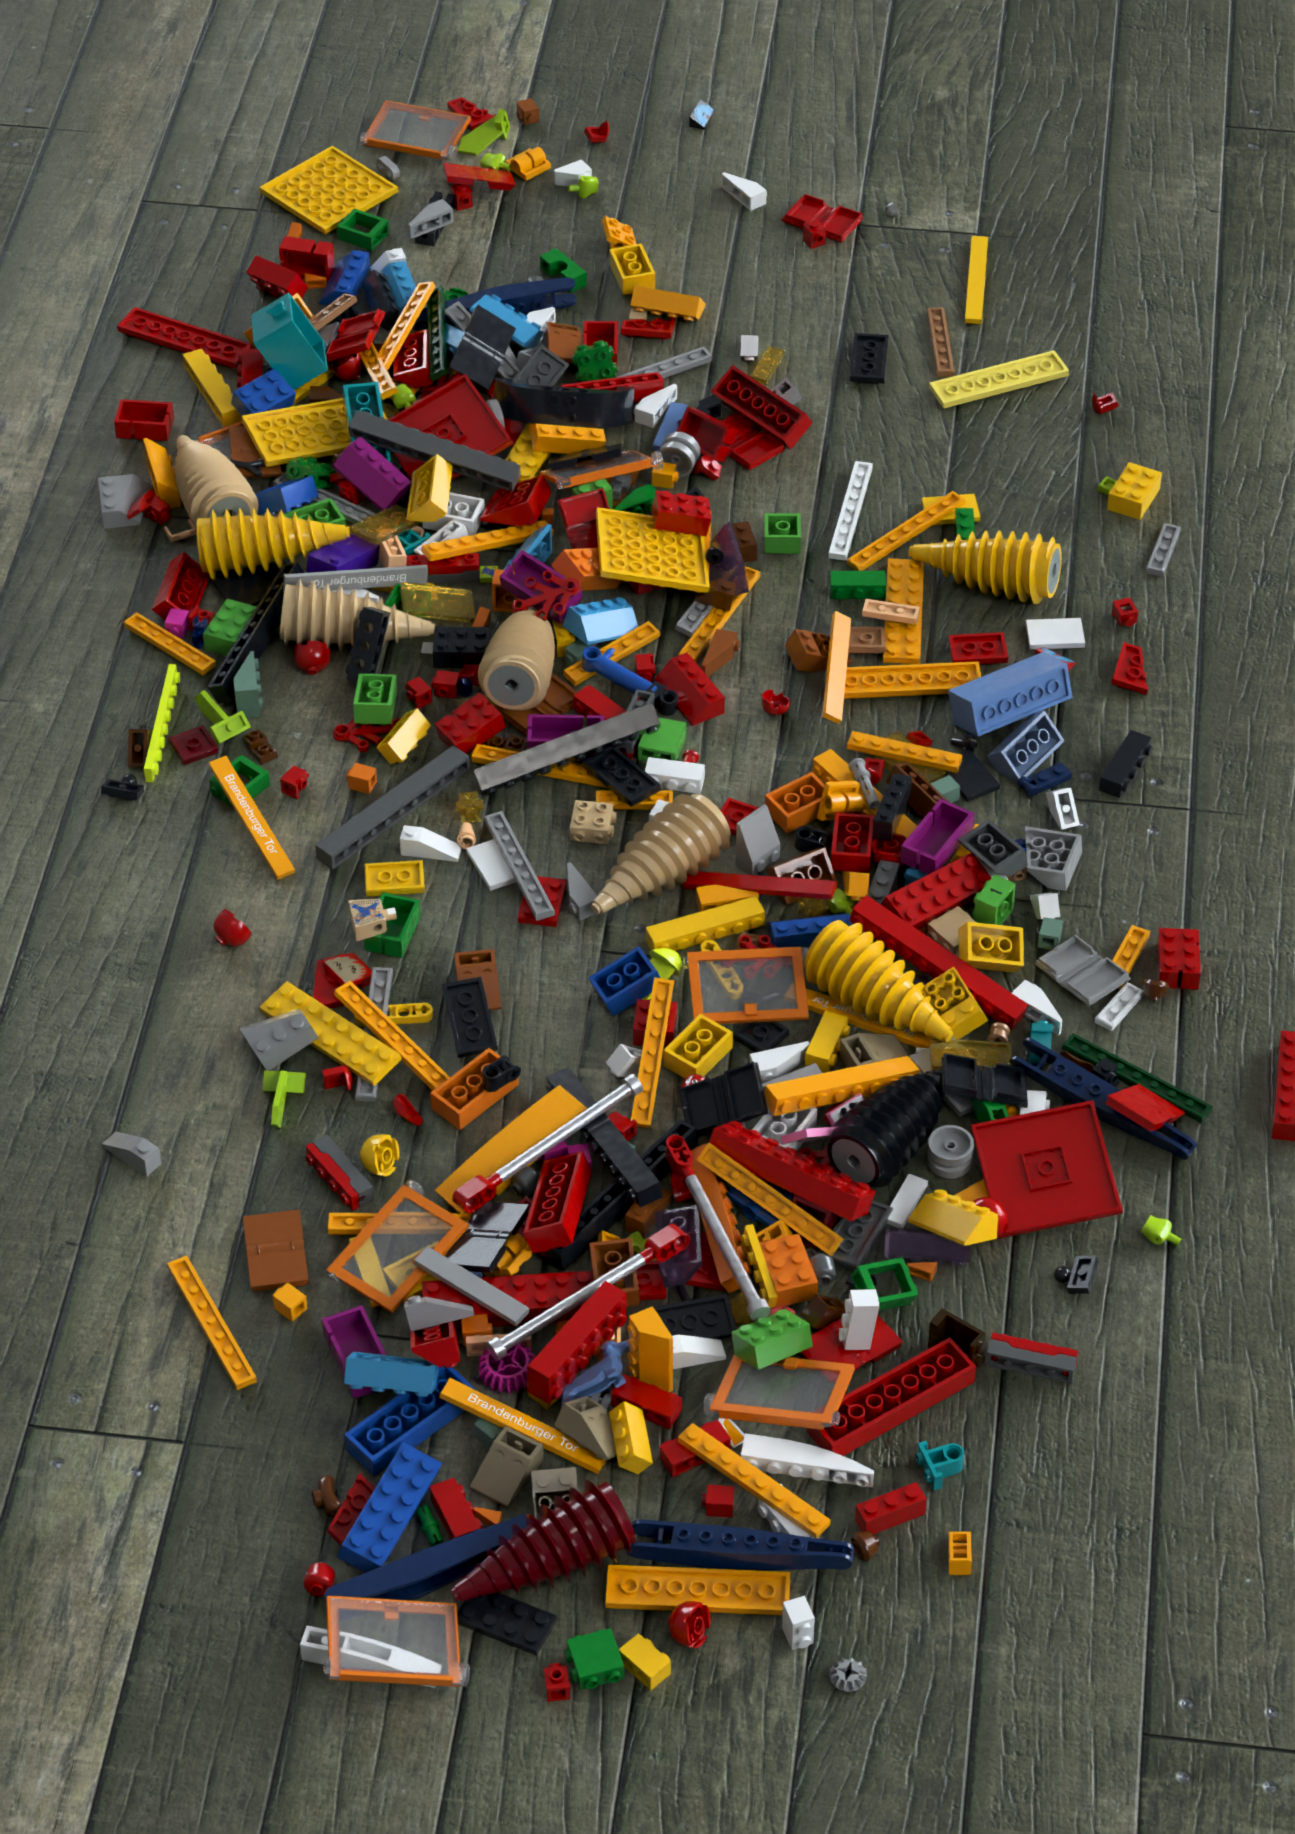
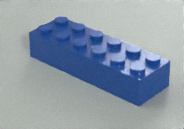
M439 1367L435 1391L432 1394H428L426 1397L416 1396L415 1392L407 1391L406 1394H399L344 1434L345 1450L371 1475L376 1476L390 1465L403 1442L414 1448L465 1411L439 1398L449 1378L474 1390L475 1388L453 1367Z
M403 1442L341 1545L337 1558L365 1573L384 1566L427 1494L429 1486L432 1485L437 1477L442 1463Z

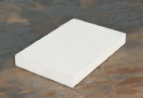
M1081 618L1026 620L1025 625L1030 650L1044 647L1047 649L1085 648Z
M494 839L466 848L469 858L490 891L516 882Z

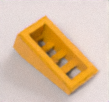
M948 1532L949 1574L971 1575V1532Z

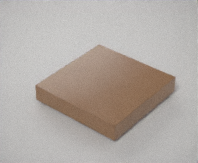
M850 627L848 653L885 652L884 627Z

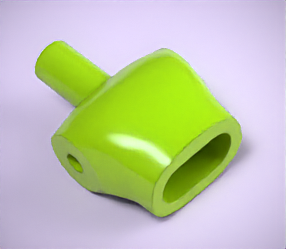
M487 153L480 162L482 168L511 170V165L504 163L505 156L501 153Z
M581 176L577 185H568V192L577 191L580 198H586L598 192L597 177Z
M406 384L396 386L398 393L392 395V401L397 410L410 407L416 400L412 390Z
M841 889L835 890L832 900L825 899L833 913L845 912L851 916L852 907L856 905V900H850L851 896H846L845 892Z
M1150 1215L1141 1230V1233L1156 1245H1160L1165 1240H1168L1178 1246L1181 1238L1171 1233L1172 1224L1167 1219L1156 1218Z

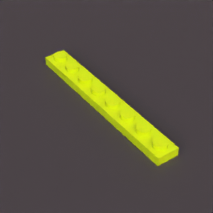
M176 664L168 665L144 766L146 782H153L155 775H158V761L161 762L162 759L161 748L165 746L164 735L168 734L167 722L171 721L170 709L174 708L173 696L177 695L176 684L180 683V672H177Z

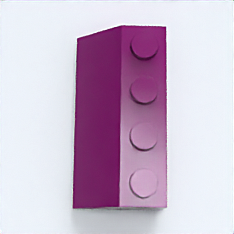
M361 436L346 447L332 466L383 512L405 497L412 483Z

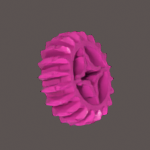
M523 1342L519 1345L516 1344L506 1350L507 1356L499 1361H496L487 1349L483 1350L482 1356L479 1358L478 1372L481 1381H484L485 1387L490 1386L492 1391L498 1389L500 1394L503 1391H507L510 1394L512 1390L518 1393L519 1388L526 1390L528 1365L535 1358L534 1353H531L530 1347L525 1348Z

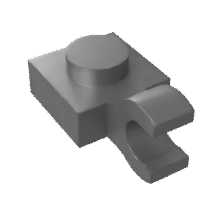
M618 475L612 478L610 486L612 487V492H614V500H620L622 492H628L631 476Z

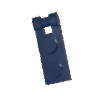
M1060 762L1031 776L1021 777L1017 784L1022 789H1025V793L1029 797H1032L1072 779V773Z

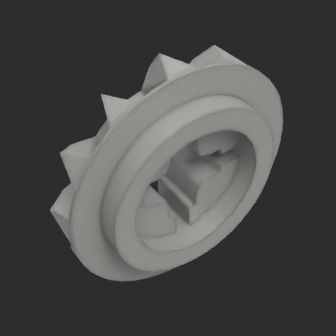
M853 1657L850 1660L842 1658L840 1661L834 1662L832 1668H830V1681L839 1690L846 1692L856 1691L866 1682V1668L862 1666L861 1661H854ZM848 1669H851L850 1676L845 1680V1673Z

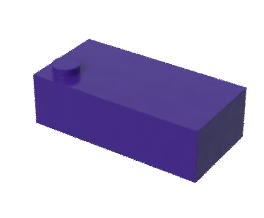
M350 533V537H347V539L335 542L332 545L328 544L308 554L306 573L370 569L378 565L380 545Z

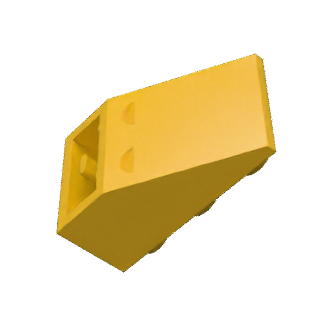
M954 966L924 985L922 993L925 997L931 996L930 1004L935 1010H938L937 1013L952 1028V1032H954L953 1037L956 1040L961 1039L988 1021Z

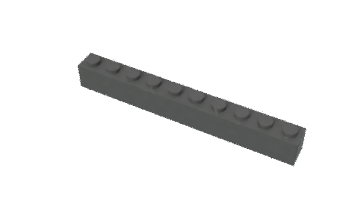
M357 410L348 426L350 437L357 439L361 436L368 443L423 462H427L438 454L453 466L452 472L513 492L521 476L520 465L515 462H509L498 456L485 454L480 450L470 449L465 445L453 443L448 439L438 438L433 434L423 433L416 428H409L401 423H394L365 411Z
M454 745L443 751L438 757L429 761L420 770H417L413 775L389 790L381 798L375 800L370 806L361 810L359 814L349 819L341 827L320 840L315 845L316 858L332 870L468 772L470 770L469 755Z

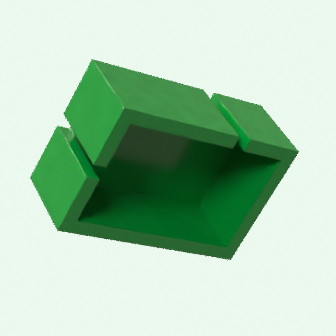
M382 892L380 900L383 909L395 907L397 919L386 921L387 931L385 933L364 939V949L380 954L385 951V955L403 958L421 918L420 900Z

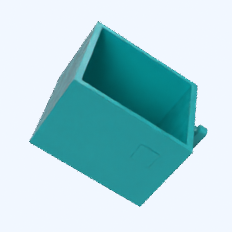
M289 292L251 315L254 345L271 368H275L293 390L328 370L325 342Z

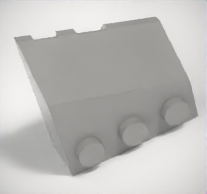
M135 474L98 478L104 529L140 525L144 515L143 512L131 519L127 518V514L134 501L149 490H153V485Z
M1025 826L1027 871L1047 888L1067 891L1082 854L1081 835Z
M300 1008L240 1028L267 1071L319 1038Z

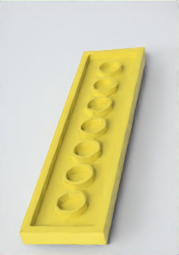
M1055 350L930 382L929 389L944 409L1069 376V369Z

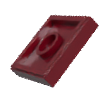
M204 725L169 737V743L183 765L219 753L217 745Z

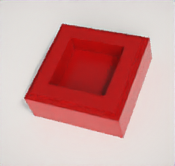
M922 731L908 732L906 736L915 745L931 747L933 743Z

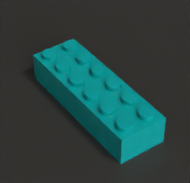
M378 382L343 385V402L347 427L357 410L384 418ZM349 435L350 444L353 441H355L356 438L350 437ZM369 443L391 463L388 449Z

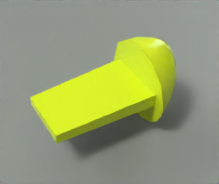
M667 948L649 951V955L652 958L650 962L657 970L660 978L669 979L671 975L680 976L682 960L676 951ZM652 993L642 998V1000H650Z

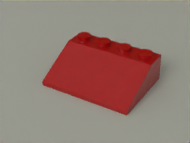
M544 474L518 482L513 492L502 488L495 490L480 517L481 521L514 526L526 524L531 526L535 524L552 493Z

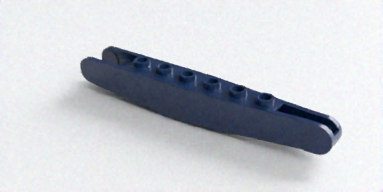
M565 277L493 287L445 301V309L459 301L472 315L473 312L469 309L484 295L492 296L493 294L502 299L500 301L502 304L505 305L507 303L514 307V312L517 314L521 312L527 315L529 312L550 307L555 309L570 307L577 302L574 294L555 295V293L572 290L575 287V280ZM427 307L423 308L412 329L417 331L428 329ZM445 314V323L451 326H455V324Z
M1025 1038L1023 1045L1030 1052L1042 1058L1036 1067L1017 1056H1012L1009 1060L1012 1066L1022 1067L1026 1072V1076L1068 1103L1076 1104L1093 1100L1098 1120L1162 1148L1181 1159L1187 1160L1197 1146L1191 1137L1167 1122L1164 1123L1163 1127L1156 1129L1162 1134L1155 1132V1130L1150 1132L1106 1105L1108 1095L1119 1092V1089L1034 1039ZM1048 1062L1052 1066L1045 1073L1042 1069Z
M526 1514L483 1529H477L472 1533L426 1548L333 1585L325 1591V1602L327 1596L409 1601L421 1598L469 1574L475 1569L476 1563L480 1564L487 1558V1549L495 1552L499 1548L498 1538L500 1535L508 1540L512 1537V1524H516L522 1529L526 1527ZM338 1610L339 1622L373 1612Z
M641 1519L632 1522L634 1533L639 1536L658 1538L657 1543L636 1542L631 1545V1554L627 1552L629 1556L637 1559L708 1569L756 1571L799 1569L846 1570L852 1566L854 1547L850 1543L843 1541H832L742 1527ZM664 1539L671 1540V1545L663 1544Z

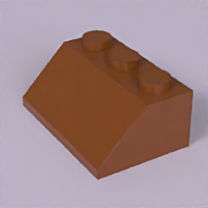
M817 848L766 868L768 876L836 881V884H838L826 848ZM780 896L786 905L804 898Z
M632 1238L589 1243L594 1280L634 1256ZM635 1270L613 1284L627 1293V1307L640 1305L637 1272Z

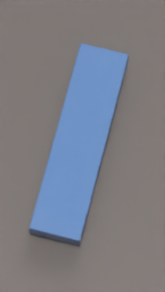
M670 403L653 443V450L659 451L667 435L677 431L678 421L682 419L688 407L687 404Z

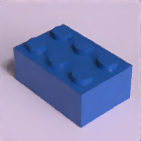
M274 368L234 391L231 404L241 416L288 408L294 404L296 392Z
M313 476L285 481L255 493L259 504V515L265 514L268 508L271 516L278 514L280 510L283 513L292 511L291 508L302 507V505L313 502V498L318 497Z
M638 946L594 973L588 979L612 1016H615L636 1003L637 999H642L652 993L654 977L660 978L643 950Z

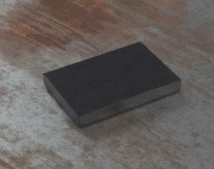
M970 749L959 753L962 755V762L957 773L939 769L945 777L950 775L958 783L960 794L967 802L1000 789L998 781Z

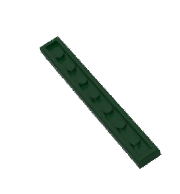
M441 285L433 290L427 301L429 378L432 381L447 374L444 288Z
M1074 1033L1062 1045V1051H1067L1076 1058L1091 1063L1094 1067L1104 1057L1118 1065V1080L1131 1087L1137 1084L1144 1086L1185 1112L1184 1115L1201 1124L1212 1112V1105Z

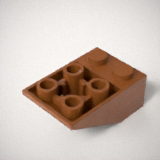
M546 322L542 342L544 347L562 360L573 364L572 355H575L574 350L577 349V346L582 345V333L580 327Z
M794 629L785 647L795 669L811 673L827 670L830 636ZM848 654L847 665H851L852 660Z
M494 949L454 953L456 980L461 981L482 977L489 1010L501 1009Z

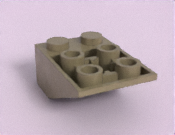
M857 1033L840 1039V1057L847 1068L908 1056L896 1036L892 1034Z
M588 1396L563 1404L554 1425L561 1430L563 1435L572 1437L578 1441L580 1446L590 1449L600 1459L608 1460L617 1456L610 1417L602 1405Z
M505 1426L493 1441L470 1485V1489L508 1508L531 1478V1471L537 1470L544 1461L543 1444Z
M576 1467L531 1471L533 1509L536 1519L540 1518L541 1504L553 1510L555 1509V1496H560L567 1502L569 1501V1489L575 1488L578 1491Z

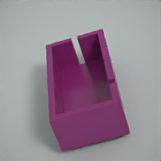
M521 550L513 559L512 565L509 564L500 575V582L502 588L516 597L526 600L543 594L535 589L527 588L525 580L528 577H534L537 582L553 589L561 586L552 582L546 583L542 577L543 572L550 570L559 578L565 580V577ZM548 574L545 578L549 579L551 575ZM530 581L528 585H533L534 581ZM574 584L569 585L568 588H573ZM581 590L577 595L571 596L563 615H557L553 610L554 605L560 603L563 595L557 596L548 613V617L561 624L566 617L568 608L576 606L581 600ZM546 601L533 605L532 607H534L537 610L542 609ZM558 607L556 611H561L562 607Z
M528 714L527 749L583 729V715ZM587 715V727L604 721V716ZM594 753L587 755V758L593 756Z
M940 798L932 808V812L925 816L901 845L900 862L915 869L918 866L919 870L926 874L942 868L961 845L958 839L973 830L974 813Z
M363 1305L322 1319L323 1336L331 1349L343 1378H345L346 1358L351 1353L362 1352L386 1355ZM347 1384L353 1399L372 1393V1387L363 1386V1389H352Z

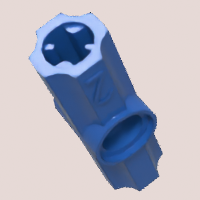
M734 1186L731 1187L727 1197L743 1209L745 1216L753 1222L758 1220L766 1227L780 1220Z

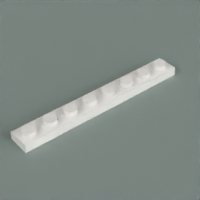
M855 461L829 550V558L847 560L873 469V463Z

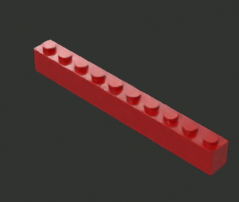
M866 895L852 909L850 922L853 924L860 923L863 931L872 932L873 938L883 941L887 948L893 950L903 959L908 960L919 970L924 971L934 979L954 966L983 1013L999 1023L1006 1024L1011 1031L1025 1017L1028 1008L1027 1003Z

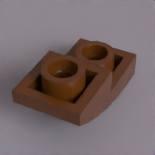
M259 729L242 736L247 748L261 764L278 758L277 751L268 743L267 737Z
M511 734L508 739L494 735L489 739L487 746L522 752L526 747L527 739Z

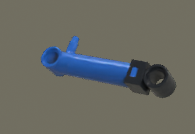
M594 646L586 647L583 650L582 668L585 671L596 672L635 694L636 689L655 693V709L658 707L659 712L665 716H671L676 713L678 704L677 693L673 690H666V686L657 681L651 683L610 660L609 658L615 652L614 648H610L603 655L600 649Z

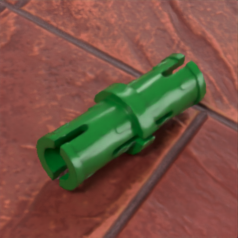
M423 1505L424 1513L422 1508L419 1507L416 1510V1514L422 1524L421 1530L423 1534L427 1535L430 1546H435L436 1541L438 1544L443 1543L444 1540L438 1530L439 1524L434 1520L430 1507Z

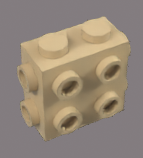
M575 800L570 823V841L608 845L610 837L614 835V826L612 824L616 823L617 820L614 804Z
M957 906L952 910H948L937 919L931 920L928 923L927 936L959 957L958 928L966 922L976 921L966 911Z

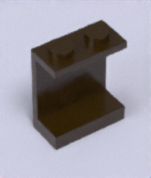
M941 1308L930 1321L928 1349L950 1337L964 1353L969 1355V1359L979 1368L985 1360L986 1333Z

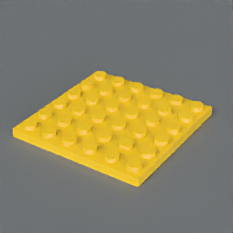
M331 146L260 186L259 190L261 194L326 235L336 229L337 225L353 209L363 212L369 210L398 193V186L336 147Z
M597 507L596 526L600 577L626 582H638L645 585L671 587L679 590H690L697 593L709 592L710 585L707 560L705 558L704 536L654 529L653 519L650 515Z

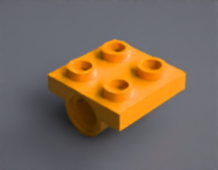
M540 147L530 148L505 161V163L511 165V171L525 181L551 168V163L546 160L545 153Z
M607 216L602 219L606 240L609 241L611 249L636 244L633 229L629 225H624L616 219Z
M857 781L825 782L817 818L821 821L835 820V813L853 814V812H859L863 806L862 796L858 793L860 783Z
M510 1234L505 1241L506 1252L492 1273L483 1272L486 1277L513 1276L519 1271L521 1264L531 1258V1248L520 1234Z

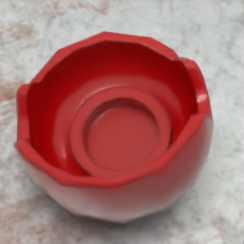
M769 689L761 695L762 708L766 713L782 715L788 711L790 701L782 692L779 695H775L773 690Z

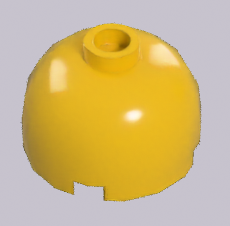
M377 1134L369 1137L360 1150V1159L365 1170L378 1176L391 1175L396 1168L392 1167L395 1160H399L397 1140L391 1138V1135Z

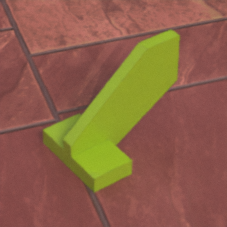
M499 108L496 116L462 137L458 153L477 156L497 138L506 140L510 129L506 110Z
M205 690L194 696L201 712L214 724L209 727V730L217 745L251 727L243 711L228 717Z
M264 1070L262 1091L275 1093L271 1125L274 1128H281L287 1093L304 1094L305 1073Z

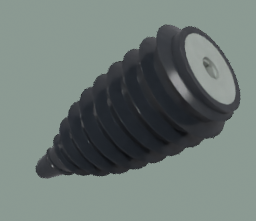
M941 1066L932 1071L914 1074L913 1076H903L899 1080L889 1082L886 1086L878 1088L863 1101L857 1103L853 1109H850L842 1118L835 1122L833 1127L837 1126L838 1128L830 1135L827 1152L829 1160L837 1173L847 1174L856 1182H863L870 1187L878 1188L888 1185L893 1177L900 1173L901 1169L916 1155L918 1149L923 1146L926 1138L931 1134L933 1126L938 1121V1113L942 1110V1100L945 1096V1093H942Z

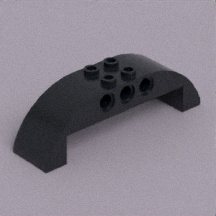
M495 378L494 399H497L500 404L503 418L531 424L607 428L632 423L635 387L617 386V391L515 384L513 379Z

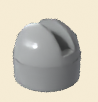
M893 202L885 207L886 215L892 217L899 214Z

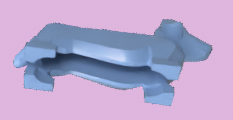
M610 1340L601 1345L603 1359L592 1368L583 1370L580 1376L575 1378L571 1384L566 1385L561 1394V1408L566 1402L602 1392L611 1383L616 1388L626 1383L625 1378L621 1375L623 1364L620 1357L629 1349L627 1340L618 1343Z

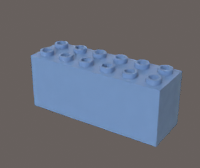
M1044 652L948 690L954 725L977 737L1073 698L1067 663Z

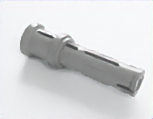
M856 758L849 763V770L854 774V781L860 783L869 808L877 809L880 801L871 784L870 772L865 768V761L862 758Z

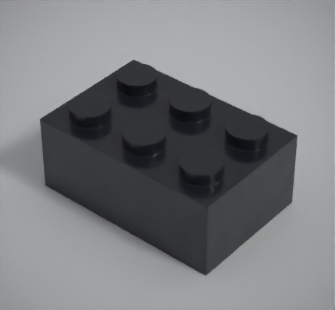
M435 626L432 651L433 668H463L464 665H480L491 640L490 627Z

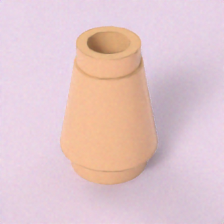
M467 822L461 824L457 837V843L463 849L472 847L476 843L472 825Z

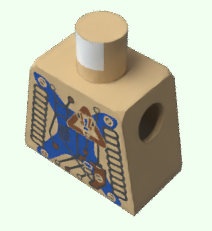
M380 899L348 901L349 914L356 941L385 933L387 931L386 921L397 919L395 907L383 909Z

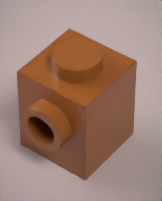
M532 98L517 101V118L524 125L539 122V108Z

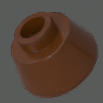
M1145 979L1142 982L1144 995H1148V1000L1160 1001V997L1164 998L1170 987L1164 981Z
M869 1531L856 1532L851 1538V1544L860 1560L868 1562L878 1552L880 1542L874 1533L871 1534Z

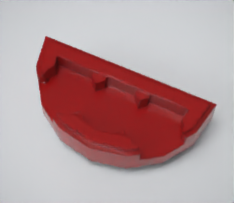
M398 1094L394 1098L395 1112L400 1117L406 1118L411 1123L420 1126L423 1119L404 1094Z

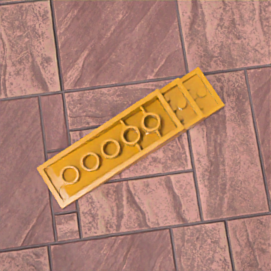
M558 1085L475 1152L435 1189L436 1193L458 1213H466L452 1200L456 1189L477 1175H482L485 1178L489 1177L587 1108L561 1085ZM533 1161L526 1167H530L535 1161ZM511 1177L496 1187V1194L498 1196L511 1185Z

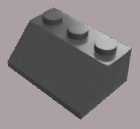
M990 819L958 839L960 844L994 873L1013 876L1028 866L1025 849Z

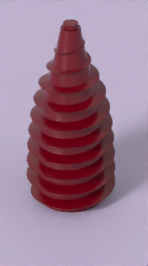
M585 1480L583 1484L584 1492L582 1494L575 1488L569 1489V1501L566 1502L560 1496H555V1509L551 1510L544 1504H541L540 1518L536 1519L531 1514H526V1527L524 1529L516 1524H512V1537L508 1540L500 1535L498 1538L499 1548L495 1552L487 1549V1558L480 1564L476 1563L475 1569L453 1585L450 1592L454 1600L462 1602L497 1592L501 1596L502 1591L512 1589L519 1595L520 1587L530 1586L537 1593V1582L546 1581L554 1589V1577L562 1576L570 1583L571 1571L578 1570L586 1577V1565L593 1563L602 1570L601 1559L607 1556L617 1563V1552L625 1549L631 1554V1545L636 1543L632 1524L618 1495L606 1481L595 1486L591 1481Z

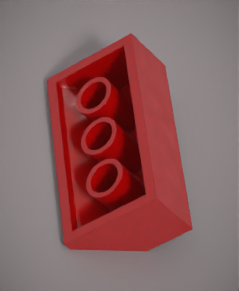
M427 329L408 334L393 363L394 379L414 388L427 387L433 384V381L429 378Z
M182 552L170 561L152 610L164 620H166L171 608L188 610L190 614L193 608L200 604L210 578L209 573H203L201 565L187 553Z
M688 653L671 658L656 676L655 681L666 686V690H673L677 693V709L691 726L725 713L724 695Z
M454 1321L412 1332L410 1330L411 1350L416 1355L438 1367L444 1366V1368L454 1367L457 1365V1362H460L459 1340Z

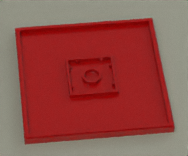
M466 374L388 419V421L398 422L409 428H416L423 433L433 434L438 438L448 439L453 443L465 445L470 449L483 451L491 456L514 444ZM391 451L411 481L413 472L426 463ZM452 472L451 480L455 479L461 474Z
M1093 1100L971 1125V1132L987 1195L1000 1202L1008 1213V1224L1005 1225L1004 1232L998 1237L999 1239L1123 1214L1122 1204Z

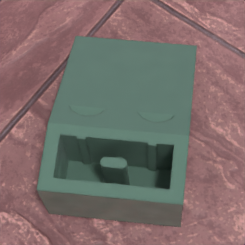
M254 651L249 653L234 677L237 713L243 711L246 718L260 717V709H263L262 697L258 698V696H262L261 684H257L260 683V672L256 671L259 669L258 658L254 659Z

